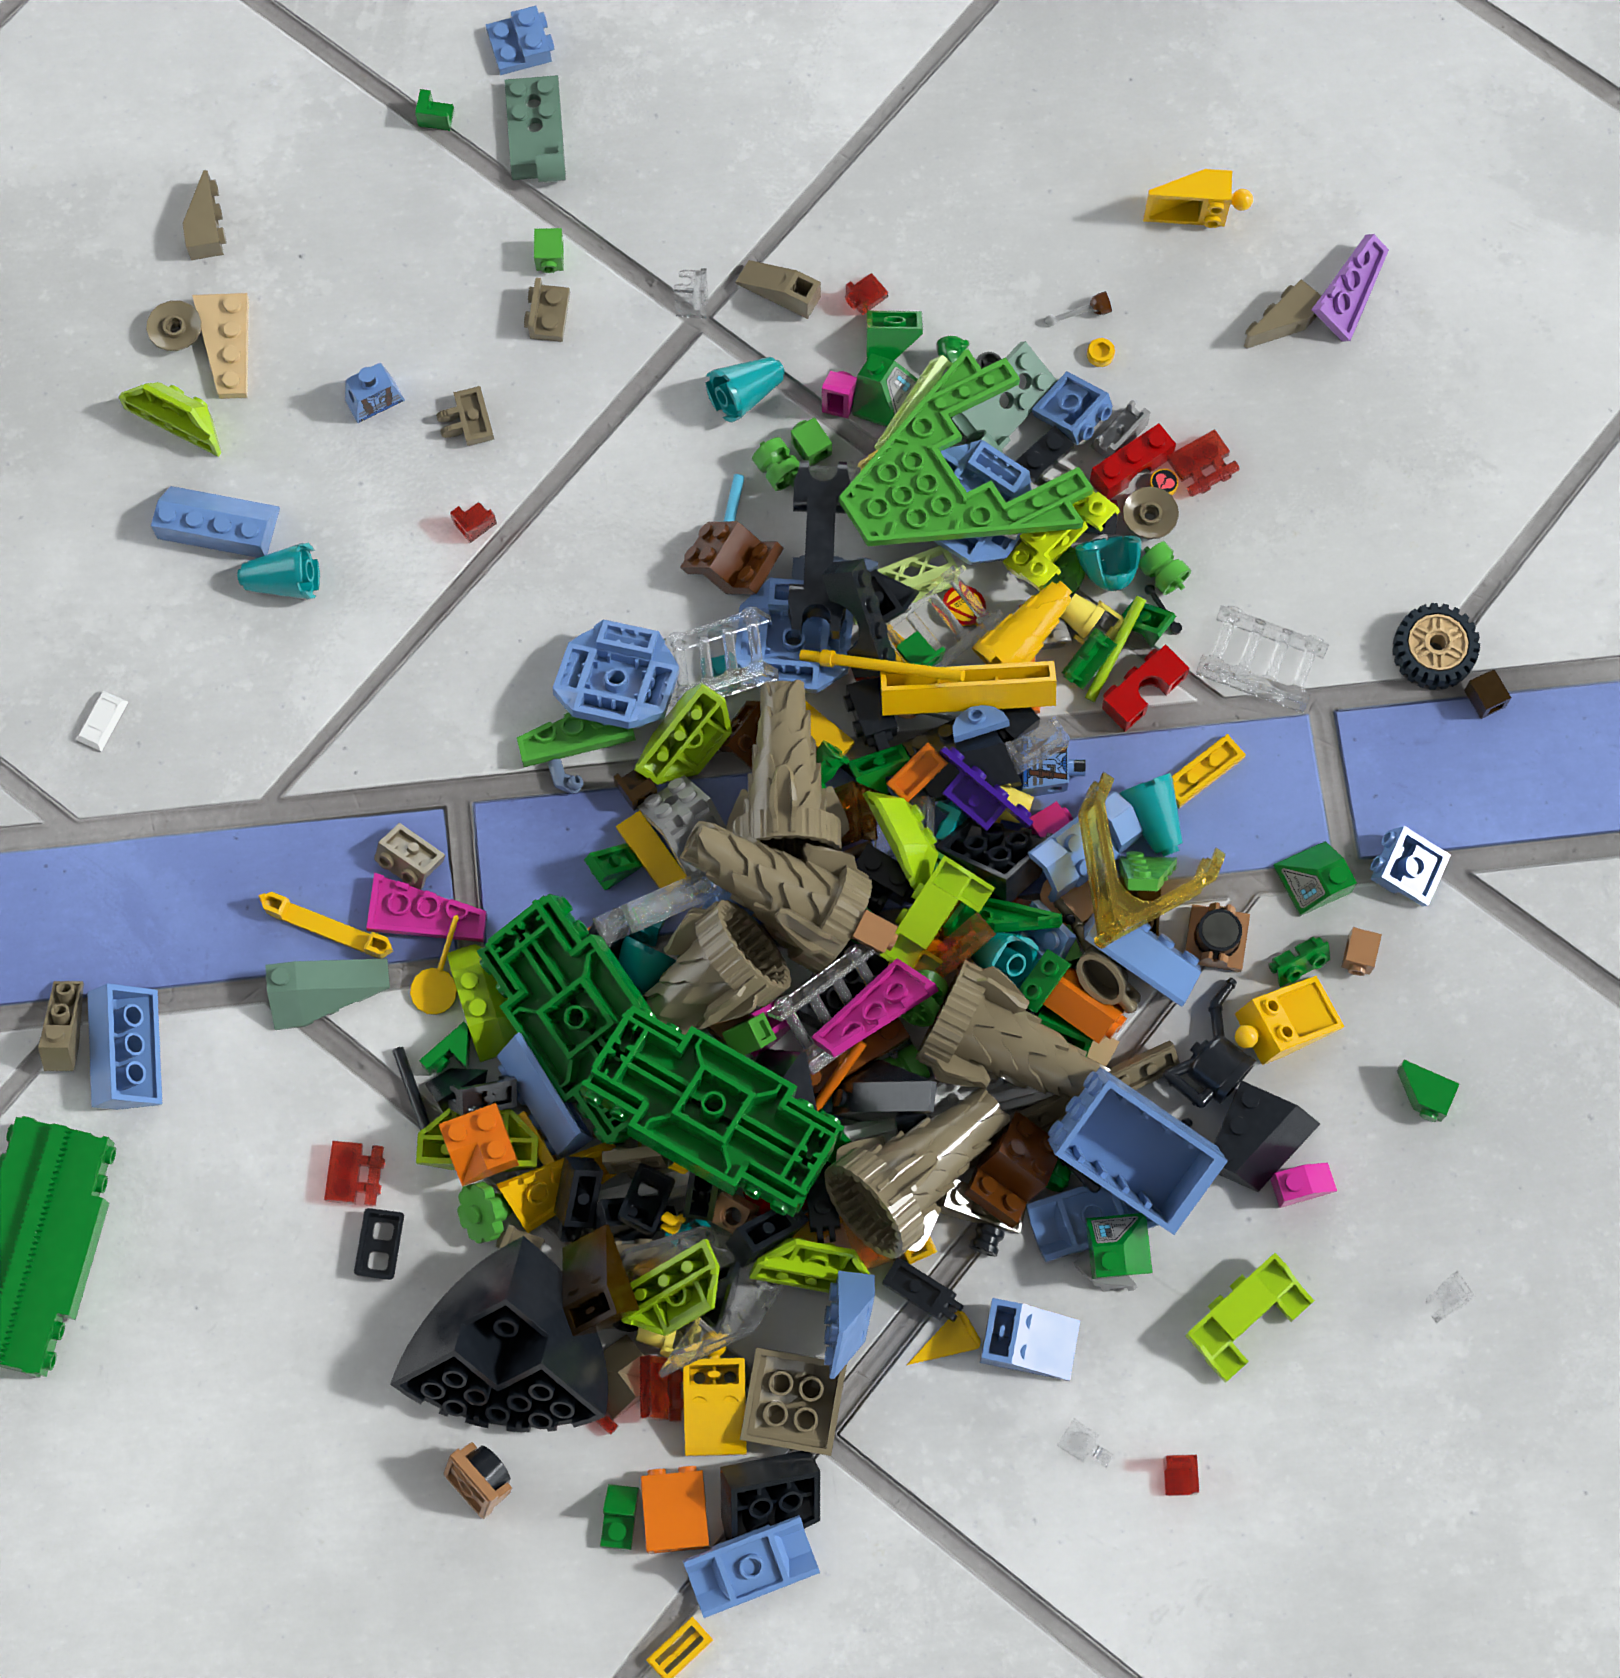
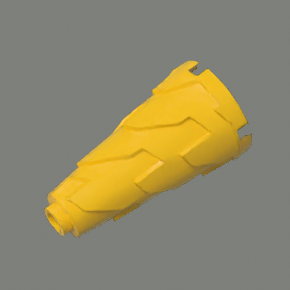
M1061 581L1057 584L1051 582L1039 593L1031 596L1014 614L1010 613L993 630L988 631L971 649L986 665L1031 662L1043 647L1045 639L1060 622L1059 618L1071 602L1069 595L1072 591Z

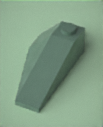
M387 958L293 961L265 965L267 994L275 1030L306 1027L328 1014L332 1015L339 1012V1009L354 1002H361L390 988Z

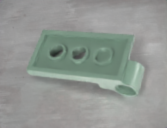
M558 75L504 79L512 180L538 178L539 183L565 181L566 170ZM533 99L541 102L536 108H529L526 105L528 101ZM533 123L542 125V129L537 132H531L528 130V127Z
M1026 341L1020 342L1006 357L1017 375L1023 374L1026 377V385L1023 389L1017 385L1003 392L1009 399L1007 407L1003 408L1000 405L999 399L1003 394L1001 393L951 417L959 432L967 440L965 444L984 440L1003 453L1002 449L1011 441L1009 436L1032 412L1031 409L1057 382L1056 378Z

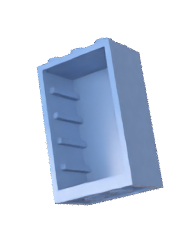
M1100 1067L1097 1072L1092 1071L1087 1076L1083 1084L1085 1088L1079 1097L1074 1096L1066 1107L1067 1114L1062 1121L1057 1120L1048 1132V1136H1050L1048 1142L1056 1156L1175 1235L1228 1161L1215 1144Z

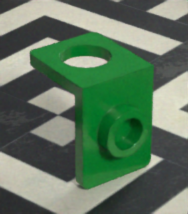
M918 631L914 632L896 647L897 651L908 663L926 666L938 664L942 661L946 651L943 646L935 651Z

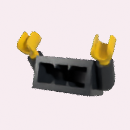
M675 1162L668 1167L681 1174L688 1172L687 1169ZM690 1172L684 1209L678 1212L677 1217L669 1211L665 1212L661 1217V1221L664 1223L660 1225V1228L674 1235L679 1231L682 1224L687 1225L696 1219L713 1222L718 1187Z

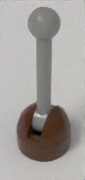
M1104 291L1094 295L1088 306L1058 316H1047L1046 324L1054 326L1057 321L1090 310L1097 315L1111 313L1112 307L1107 292Z

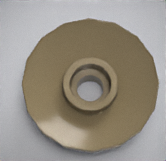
M170 300L152 310L147 319L146 330L150 340L158 348L166 351H179L188 348L197 340L201 333L202 322L198 311L191 304ZM174 328H180L179 331L172 333Z
M1142 487L1132 492L1126 499L1123 508V518L1128 529L1138 537L1148 540L1160 539L1168 535L1175 528L1179 517L1178 505L1173 496L1157 487ZM1152 514L1155 519L1148 520L1145 518V515Z

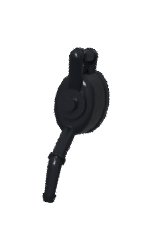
M1231 977L1226 980L1225 985L1212 998L1208 1007L1211 1016L1213 1039L1210 1042L1206 1039L1202 1044L1196 1042L1190 1049L1193 1053L1190 1059L1163 1072V1079L1169 1083V1086H1173L1190 1100L1193 1106L1196 1105L1199 1108H1204L1212 1099L1216 1100L1219 1104L1223 1103L1257 1062L1228 1040L1224 1034L1222 1004L1237 984L1236 980ZM1187 1073L1189 1078L1203 1088L1204 1091L1202 1093L1197 1092L1180 1076Z

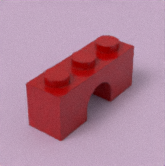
M1158 423L1094 466L1089 482L1097 492L1107 499H1112L1127 489L1130 481L1139 472L1146 468L1152 472L1173 458L1176 443L1161 424Z
M1166 644L1160 650L1154 648L1144 658L1145 663L1139 668L1136 666L1131 668L1123 677L1125 680L1118 687L1114 684L1103 694L1102 709L1125 732L1147 712L1149 704L1139 694V690L1142 687L1155 686L1167 696L1187 678L1190 668Z

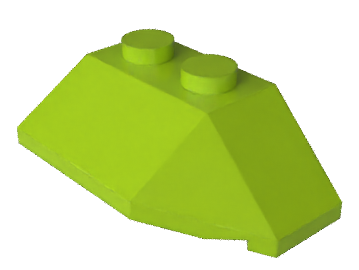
M160 382L146 383L121 392L119 395L125 410L217 457L220 456L221 449L214 422L207 403L198 397H193L192 399L184 395L180 388L174 385L168 387Z
M702 683L686 691L652 733L634 770L646 778H650L657 785L681 778L684 775L686 777L698 775L732 733L726 699Z
M866 791L862 795L868 803L910 886L915 890L920 882L925 885L933 874L939 853L934 846L937 842L936 837L930 828H925L921 822L925 817L916 804L912 806L904 798Z
M473 944L448 952L447 957L468 1028L481 1063L496 1058L517 1032L500 1008V1005L507 999L498 992L496 988L497 981L493 975H489L480 965L481 957L477 950L483 947Z
M450 1108L418 1133L416 1164L455 1170L438 1125L459 1117ZM511 1108L500 1110L519 1162V1166L503 1172L537 1168L538 1136Z
M797 1237L786 1238L759 1257L749 1272V1279L829 1293L830 1283H836L838 1271L870 1273L854 1249L838 1247L831 1243L811 1242Z
M703 1239L632 1281L630 1284L640 1310L621 1319L622 1322L668 1336L714 1309L720 1266L708 1239Z

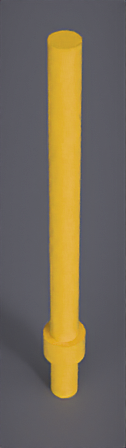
M801 649L799 654L800 661L818 662L823 667L833 668L837 665L963 682L965 679L964 670L836 654L834 650L823 649L820 652Z

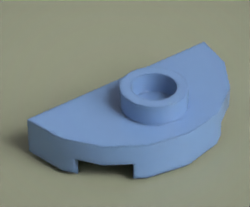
M987 705L970 707L962 711L955 719L952 728L954 743L1010 726L1009 719L1004 712L996 707Z

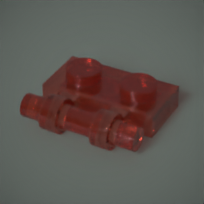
M1215 429L1169 454L1167 457V461L1181 482L1190 477L1194 480L1195 483L1187 487L1191 497L1198 493L1204 494L1211 490V486L1220 481L1225 482L1231 479L1232 474L1240 470L1236 461L1227 465L1223 459L1229 456L1230 450ZM1213 465L1216 471L1205 477L1202 470Z
M332 1141L324 1200L326 1202L356 1205L357 1193H364V1205L375 1207L377 1195L381 1194L382 1185L379 1184L381 1169H384L385 1159L383 1158L384 1147L373 1145L371 1156L362 1155L364 1147L362 1143ZM361 1166L369 1167L367 1182H359Z
M652 1355L640 1356V1418L681 1422V1410L684 1409V1399H681L683 1371L680 1370V1360H668V1358Z

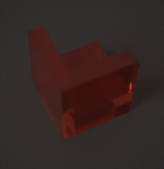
M479 502L466 512L460 506L450 512L453 524L469 543L497 524L493 511L491 509L487 511Z
M1197 1455L1165 1456L1163 1458L1165 1495H1197L1199 1493Z

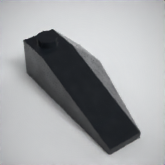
M875 1060L841 1081L832 1097V1115L864 1122L934 1112L937 1082L892 1065L887 1061Z

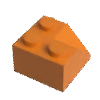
M496 1103L438 1124L462 1187L519 1166L502 1115Z

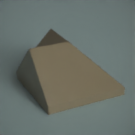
M627 1334L603 1351L608 1374V1404L606 1411L613 1420L663 1384L643 1353Z

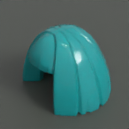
M1137 536L1108 537L1107 540L1102 538L1081 543L1075 549L1078 561L1088 578L1101 589L1117 591L1127 587L1133 580L1140 561L1142 542L1141 538Z

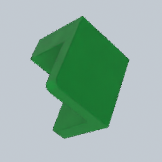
M420 89L415 110L418 126L450 131L454 105L433 102L431 90Z

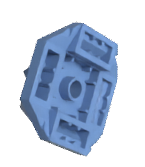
M984 440L950 447L941 451V454L966 492L992 480L1005 502H1008L1032 490L1029 470ZM1021 534L1017 535L1016 540L1001 535L934 542L968 565L1003 561L1009 556Z
M770 578L762 585L757 594H752L739 607L734 664L759 688L764 682H792L798 679L804 682L805 693L817 694L848 674L849 667L835 665L831 668L820 666L818 662L800 661V651L804 649L821 652L823 649L836 651V654L847 655L846 652L851 648L853 615L846 609V617L842 625L840 639H831L830 625L825 619L811 617L803 623L802 634L798 638L801 642L798 645H790L787 643V640L796 637H792L791 624L788 617L789 584H804V580Z
M603 619L594 625L593 629L582 633L568 643L553 685V695L572 717L599 722L604 726L613 725L626 729H639L648 723L665 718L679 676V665L665 645V641L659 631Z

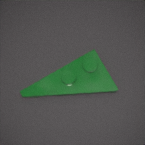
M989 897L979 913L961 902L945 923L943 929L944 936L950 937L1060 928L1063 922L1062 914Z

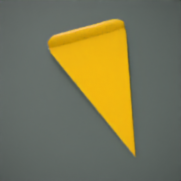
M956 1311L954 1314L958 1317L955 1322L948 1319L907 1365L980 1348L981 1339L967 1315L963 1311Z

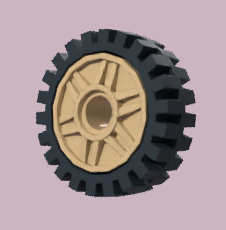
M1431 603L1429 607L1424 604L1418 610L1413 609L1410 611L1408 616L1406 615L1400 623L1393 639L1392 653L1395 655L1394 662L1396 666L1400 665V673L1402 675L1407 674V680L1411 683L1414 680L1419 682L1417 686L1421 688L1428 685L1429 690H1435L1437 687H1440L1441 690L1447 689L1449 685L1453 687L1460 681H1463L1476 664L1480 651V643H1478L1480 639L1479 632H1475L1476 626L1474 622H1468L1469 616L1467 614L1460 615V609L1454 607L1451 610L1449 605L1444 603L1441 607H1438V603ZM1430 643H1438L1442 650L1433 649Z

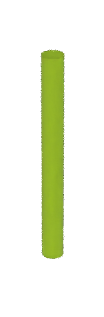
M1139 596L1135 597L1113 640L1118 645L1099 668L1085 696L1086 699L1095 703L1146 603L1145 599Z

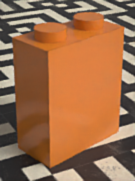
M1072 967L1067 970L1043 1003V1005L1098 1044L1106 1037L1111 1039L1115 1033L1119 1032L1127 1020L1123 1016L1125 1014L1124 1009L1118 1003L1114 1005L1103 1004L1091 997L1080 984L1076 970Z
M683 1466L678 1468V1473L666 1474V1469H652L647 1471V1476H641L647 1553L656 1554L710 1548L703 1470L697 1471L696 1466Z

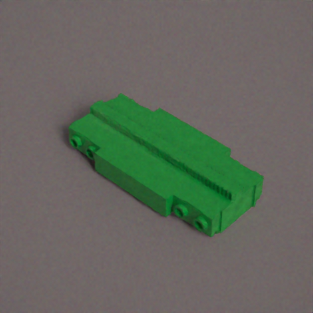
M543 895L540 899L533 900L531 906L491 936L485 944L486 947L477 950L481 957L480 965L489 975L492 974L497 981L496 988L498 992L507 999L500 1005V1008L516 1032H520L562 1100L566 1103H576L578 1101L576 1106L579 1112L586 1119L589 1118L595 1126L593 1132L602 1143L617 1145L630 1138L627 1135L629 1122L623 1123L616 1120L610 1115V1110L601 1105L594 1107L583 1099V1095H581V1084L584 1079L587 1080L590 1076L591 1066L617 1028L622 1014L627 1009L630 1010L633 1005L639 1009L646 1008L652 1013L654 1012L603 938L594 934H590L587 937L589 934L588 929L580 920L576 921L570 912L573 908L568 900L563 896Z
M633 1005L630 1010L627 1009L622 1014L620 1023L591 1066L590 1076L587 1080L584 1079L581 1084V1095H583V1099L594 1107L601 1105L610 1110V1115L616 1120L623 1123L629 1122L628 1136L734 1196L739 1186L742 1187L743 1192L747 1196L755 1200L761 1198L770 1203V1208L780 1215L788 1214L794 1217L796 1212L799 1213L807 1193L819 1177L821 1170L833 1152L836 1141L841 1139L845 1128L835 1116L831 1114L823 1115L816 1111L814 1106L807 1100L802 1098L797 1100L794 1098L797 1090L795 1084L692 1025L686 1035H684L682 1030L672 1023L665 1024L656 1019L655 1014L646 1008L639 1009Z
M22 1116V1118L16 1117L14 1124L9 1126L6 1140L9 1142L6 1153H2L0 1156V1367L23 1372L30 1377L40 1378L41 1376L47 1377L48 1371L54 1368L57 1357L56 1352H54L57 1340L60 1341L65 1331L63 1319L76 1320L110 1204L99 1196L100 1193L103 1194L106 1190L108 1176L105 1175L108 1165H112L115 1160L116 1147H114L115 1143L106 1136L100 1138L88 1132L70 1129L64 1125L38 1122L34 1118Z

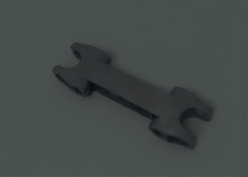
M800 460L799 469L794 479L793 512H807L804 584H789L788 617L791 624L792 637H801L802 626L807 619L820 617L829 623L831 639H840L842 625L846 617V608L829 600L821 575L834 561L835 514H846L839 503V496L851 483L847 462L839 461L836 475L830 480L820 481L813 478L810 474L809 460Z

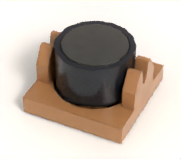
M1215 902L1209 904L1208 907L1192 904L1185 950L1199 959L1198 965L1241 972L1243 969L1250 914L1236 912V908L1230 904L1220 906V903ZM1195 940H1196V942H1197L1199 948L1203 951V953H1202L1201 951H1199V949H1198V947H1197V945H1196V943H1195Z
M473 1442L461 1450L458 1448L450 1455L444 1476L479 1517L485 1519L492 1513L493 1508L511 1493L512 1487L509 1484L511 1478L506 1467L493 1451L483 1445L477 1449Z

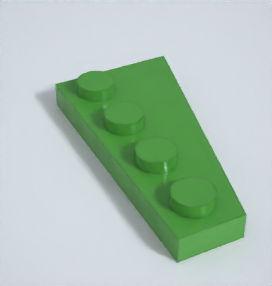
M569 712L564 714V718L554 723L547 722L517 737L524 767L636 740L633 728L626 729L613 725L604 726L599 722L572 717Z
M1130 851L1126 852V856L1119 857L1118 867L1127 890L1158 891L1163 886L1164 881L1168 880V875L1171 876L1173 871L1176 870L1177 858L1147 857L1142 852Z

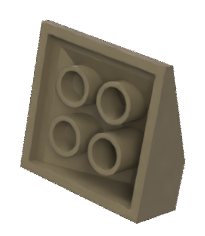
M756 1347L740 1440L831 1456L847 1364L835 1379H830L829 1366L824 1365V1358Z

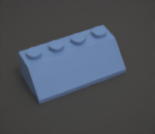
M170 486L157 502L151 527L157 539L259 558L268 554L280 507Z
M1104 899L1084 925V939L1182 1007L1201 974V968L1198 965L1199 959L1186 950L1184 953L1174 948L1175 943L1164 934H1160L1158 937L1150 931L1151 926L1143 919L1136 917L1134 920L1125 914L1127 909L1117 901L1112 900L1110 903Z
M107 983L87 992L92 1107L119 1110L162 1105L158 990Z
M520 1032L514 1035L497 1055L501 1063L498 1069L502 1075H508L511 1078L515 1077L517 1079V1100L522 1106L525 1104L528 1106L532 1113L529 1115V1118L537 1130L542 1129L547 1137L544 1142L552 1155L557 1154L562 1158L569 1156L594 1138L573 1104L562 1100Z

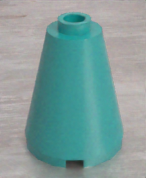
M773 357L714 369L706 375V377H710V380L705 382L706 390L716 411L722 409L726 414L722 418L732 423L742 418L783 381L785 370L782 363Z
M299 543L244 562L241 569H238L237 572L238 582L246 591L306 600L316 597L313 591L319 590L320 587L318 559H312L310 553L315 550L310 543Z
M1170 773L1119 793L1132 805L1143 829L1142 835L1155 854L1161 852L1163 857L1179 851L1177 845L1182 844L1183 841L1174 783Z
M1004 932L968 935L965 941V951L977 966L983 969L992 966L998 968L1018 989L1039 961L1037 951H1039L1038 946L1032 939L1023 935Z
M625 936L622 941L618 958L619 963L641 995L658 983L661 975L676 962L675 959L629 936Z

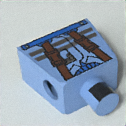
M382 363L371 367H364L359 373L345 380V401L357 423L405 401L393 377Z
M1022 737L1020 744L1021 791L1034 797L1065 792L1068 789L1069 776H1085V759H1069L1068 745L1065 743Z

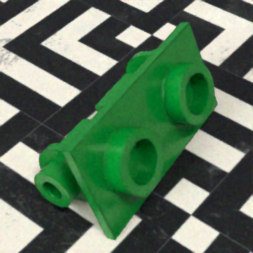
M1095 628L1061 672L1064 674L1063 677L1069 682L1075 683L1083 690L1118 644L1098 628Z
M1311 937L1295 946L1298 956L1295 957L1288 950L1272 958V962L1268 966L1273 974L1277 973L1279 986L1282 987L1289 982H1295L1302 975L1313 969L1321 968L1326 962L1330 961L1329 943L1327 941L1324 943L1320 937Z
M1049 949L1046 950L1019 988L1024 997L1029 1001L1027 1009L1031 1012H1038L1071 966L1069 962Z

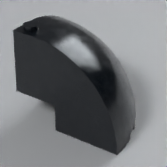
M525 1236L500 1248L479 1262L441 1298L407 1345L390 1383L391 1386L420 1405L426 1401L440 1408L439 1414L462 1416L466 1418L465 1423L488 1428L489 1423L506 1426V1431L530 1432L531 1427L547 1429L548 1432L557 1431V1426L572 1424L575 1428L589 1424L606 1416L608 1404V1374L598 1332L579 1336L572 1335L563 1310L562 1271Z

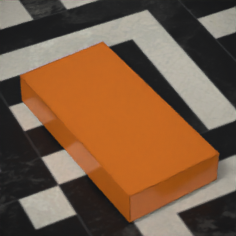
M927 742L886 784L900 798H904L909 802L948 762Z

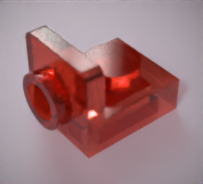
M872 273L855 285L851 281L846 284V302L852 309H857L862 315L888 298V291Z

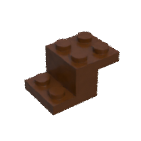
M738 521L707 522L699 530V537L694 545L685 553V560L680 568L687 574H703L725 594H757L784 547L777 541H760Z
M1016 1110L1010 1115V1122L1005 1126L1001 1137L981 1153L964 1195L1009 1228H1014L1019 1223L1027 1202L1048 1185L1059 1158L1054 1154L1048 1142L1050 1137L1048 1133Z

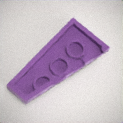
M1375 234L1364 236L1312 308V311L1342 342L1351 341L1389 251Z

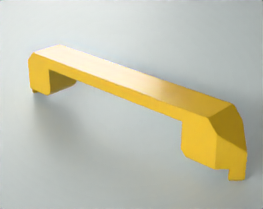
M274 892L258 895L265 912L274 918L378 959H383L394 952L388 937L375 932L369 934L295 905L288 898Z

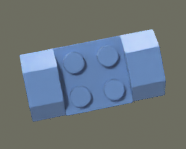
M1112 791L1029 851V857L1043 869L1052 888L1048 896L1050 902L1054 903L1074 887H1080L1121 857L1120 853L1139 840L1143 829L1132 805L1116 791Z
M1081 1186L1026 1204L1029 1223L1045 1262L1089 1249L1085 1218L1141 1213L1104 1187H1101V1190L1097 1193H1092L1087 1187ZM1146 1217L1148 1229L1159 1226Z
M800 1515L772 1526H763L712 1546L711 1550L682 1560L703 1618L820 1573Z

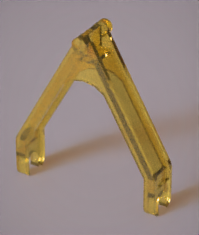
M1106 772L1102 773L1099 783L1093 781L1078 812L1097 929L1094 943L1101 949L1198 896L1204 887L1217 879L1226 855L1215 847L1211 859L1208 857L1206 859L1202 858L1193 880L1154 901H1143L1132 896L1122 886L1117 876L1105 801L1114 778Z

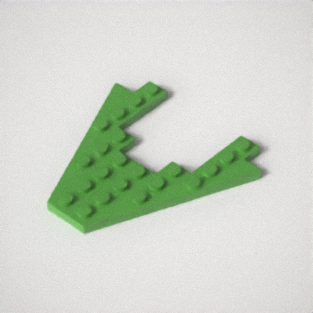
M966 349L839 496V503L867 546L1079 529L1083 526L1084 521L1072 504L1092 495L1094 488L1080 467L1011 501L1005 502L992 480L966 492L941 454V451L962 440V435L951 420V417L1019 385L1020 378L1006 357L981 369L969 349Z

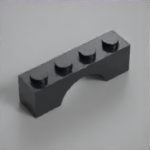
M864 559L833 562L821 575L829 600L849 610L859 627V639L846 652L847 655L896 661L895 650L891 647L887 634V625L883 622L879 609V600L875 596L871 584V574L866 568ZM851 667L854 678L880 676V671Z

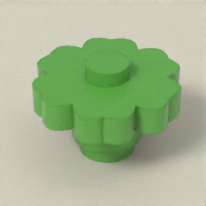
M484 1181L464 1186L458 1195L461 1205L458 1207L457 1213L460 1217L461 1226L467 1228L469 1238L478 1244L498 1239L504 1230L502 1222L512 1213V1209L502 1194L494 1193L493 1187L487 1185Z

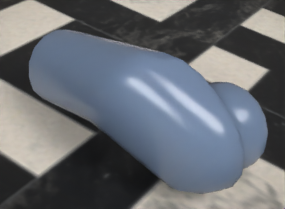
M553 759L548 762L552 781L556 788L569 794H575L581 790L583 779L579 775L575 777L574 775L566 774L561 759Z

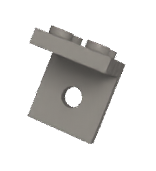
M684 775L681 778L672 780L666 788L657 794L649 795L637 808L646 820L664 836L680 867L689 878V881L694 883L706 875V873L679 858L684 851L692 829L698 821L714 823L725 829L726 825L711 798Z

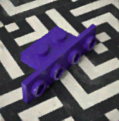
M944 746L938 752L960 771L942 794L981 828L987 831L1004 810L1009 812L1026 828L1033 824V821L1029 818L1032 814L1019 803L1015 806L1007 800L1009 794L997 784L992 787L986 782V774L978 767L973 766L970 768L962 761L965 757L952 746L948 749Z

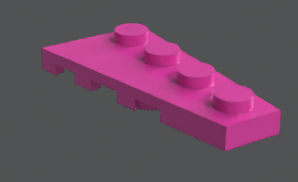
M374 872L367 931L447 939L453 916L458 915L459 919L453 939L484 942L487 911L453 899L449 900L440 897L436 893L427 890L423 891L411 887L407 883L398 880L394 881Z
M896 958L812 1036V1039L818 1047L835 1058L939 990L934 982Z

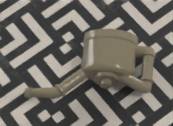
M1059 898L1053 904L1063 917L1070 913L1076 919L1070 926L1084 950L1083 955L1077 962L1076 968L1079 982L1084 990L1095 1000L1103 1004L1114 1005L1118 1003L1126 1013H1134L1137 1010V1004L1141 1000V995L1128 982L1126 968L1084 939L1085 924L1064 903L1063 899Z

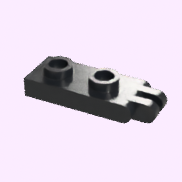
M829 1161L826 1162L816 1182L806 1195L810 1233L816 1232L818 1243H824L823 1231H828L830 1242H836L835 1230L841 1229L839 1214L832 1204L825 1184V1171L831 1165Z
M899 1257L882 1281V1285L940 1321L944 1316L955 1322L958 1316L949 1311L948 1308L951 1306L961 1312L964 1307L955 1300L957 1296L955 1292Z

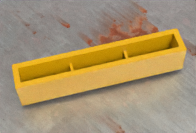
M1054 661L942 667L964 670L965 679L963 682L880 671L883 716L956 712L980 705L992 706L997 709L1056 706L1057 680Z

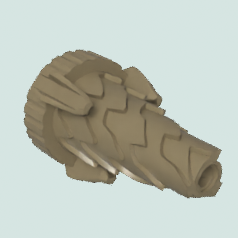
M798 679L792 682H764L760 685V718L758 721L756 745L753 744L752 774H748V791L746 789L740 791L728 818L726 829L743 838L746 835L750 836L769 848L781 852L784 851L791 856L805 860L801 850L805 843L842 851L841 838L849 831V822L832 786L822 788L821 763H816V741L811 736L810 710H806L804 682Z
M698 821L692 829L684 851L679 858L706 873V877L713 884L732 894L730 899L754 912L752 916L764 924L771 936L782 947L788 949V958L815 974L821 973L832 964L855 932L871 896L872 881L867 874L857 869L855 857L846 852L805 843L801 849L805 860H802L784 851L781 852L769 848L750 836L746 835L743 838L717 824Z
M729 900L714 902L707 909L694 907L688 911L671 936L669 943L663 948L667 955H679L676 962L661 975L659 982L642 996L658 1020L665 1024L672 1023L682 1030V1034L686 1035L691 1025L697 1029H704L717 1022L747 1015L755 1010L756 1006H767L791 986V977L785 959L763 927L737 904Z
M967 960L963 961L954 976L946 997L940 1006V1010L933 1024L929 1026L915 1057L922 1064L932 1068L935 1079L941 1083L987 1088L991 1079L998 1080V1078H1001L1020 1088L1026 1089L1030 1087L1043 1094L1047 1092L1053 1093L1069 1102L1074 1096L1079 1097L1085 1088L1083 1086L1084 1081L1092 1071L1097 1072L1100 1067L1108 1072L1110 1071L1109 1068L1086 1057V1051L1068 1043L1060 1033L1041 1024V1018L1026 1011L1029 1001L1001 970L994 966L983 969Z
M979 1087L954 1107L931 1119L929 1117L923 1119L905 1134L900 1131L886 1143L885 1137L880 1135L843 1145L836 1151V1161L825 1171L826 1189L832 1204L845 1224L874 1252L891 1259L900 1257L907 1250L918 1252L928 1240L941 1213V1208L935 1202L956 1186L953 1181L969 1169L971 1160L991 1145L988 1140L1010 1122V1115L1002 1110L998 1101L985 1088Z

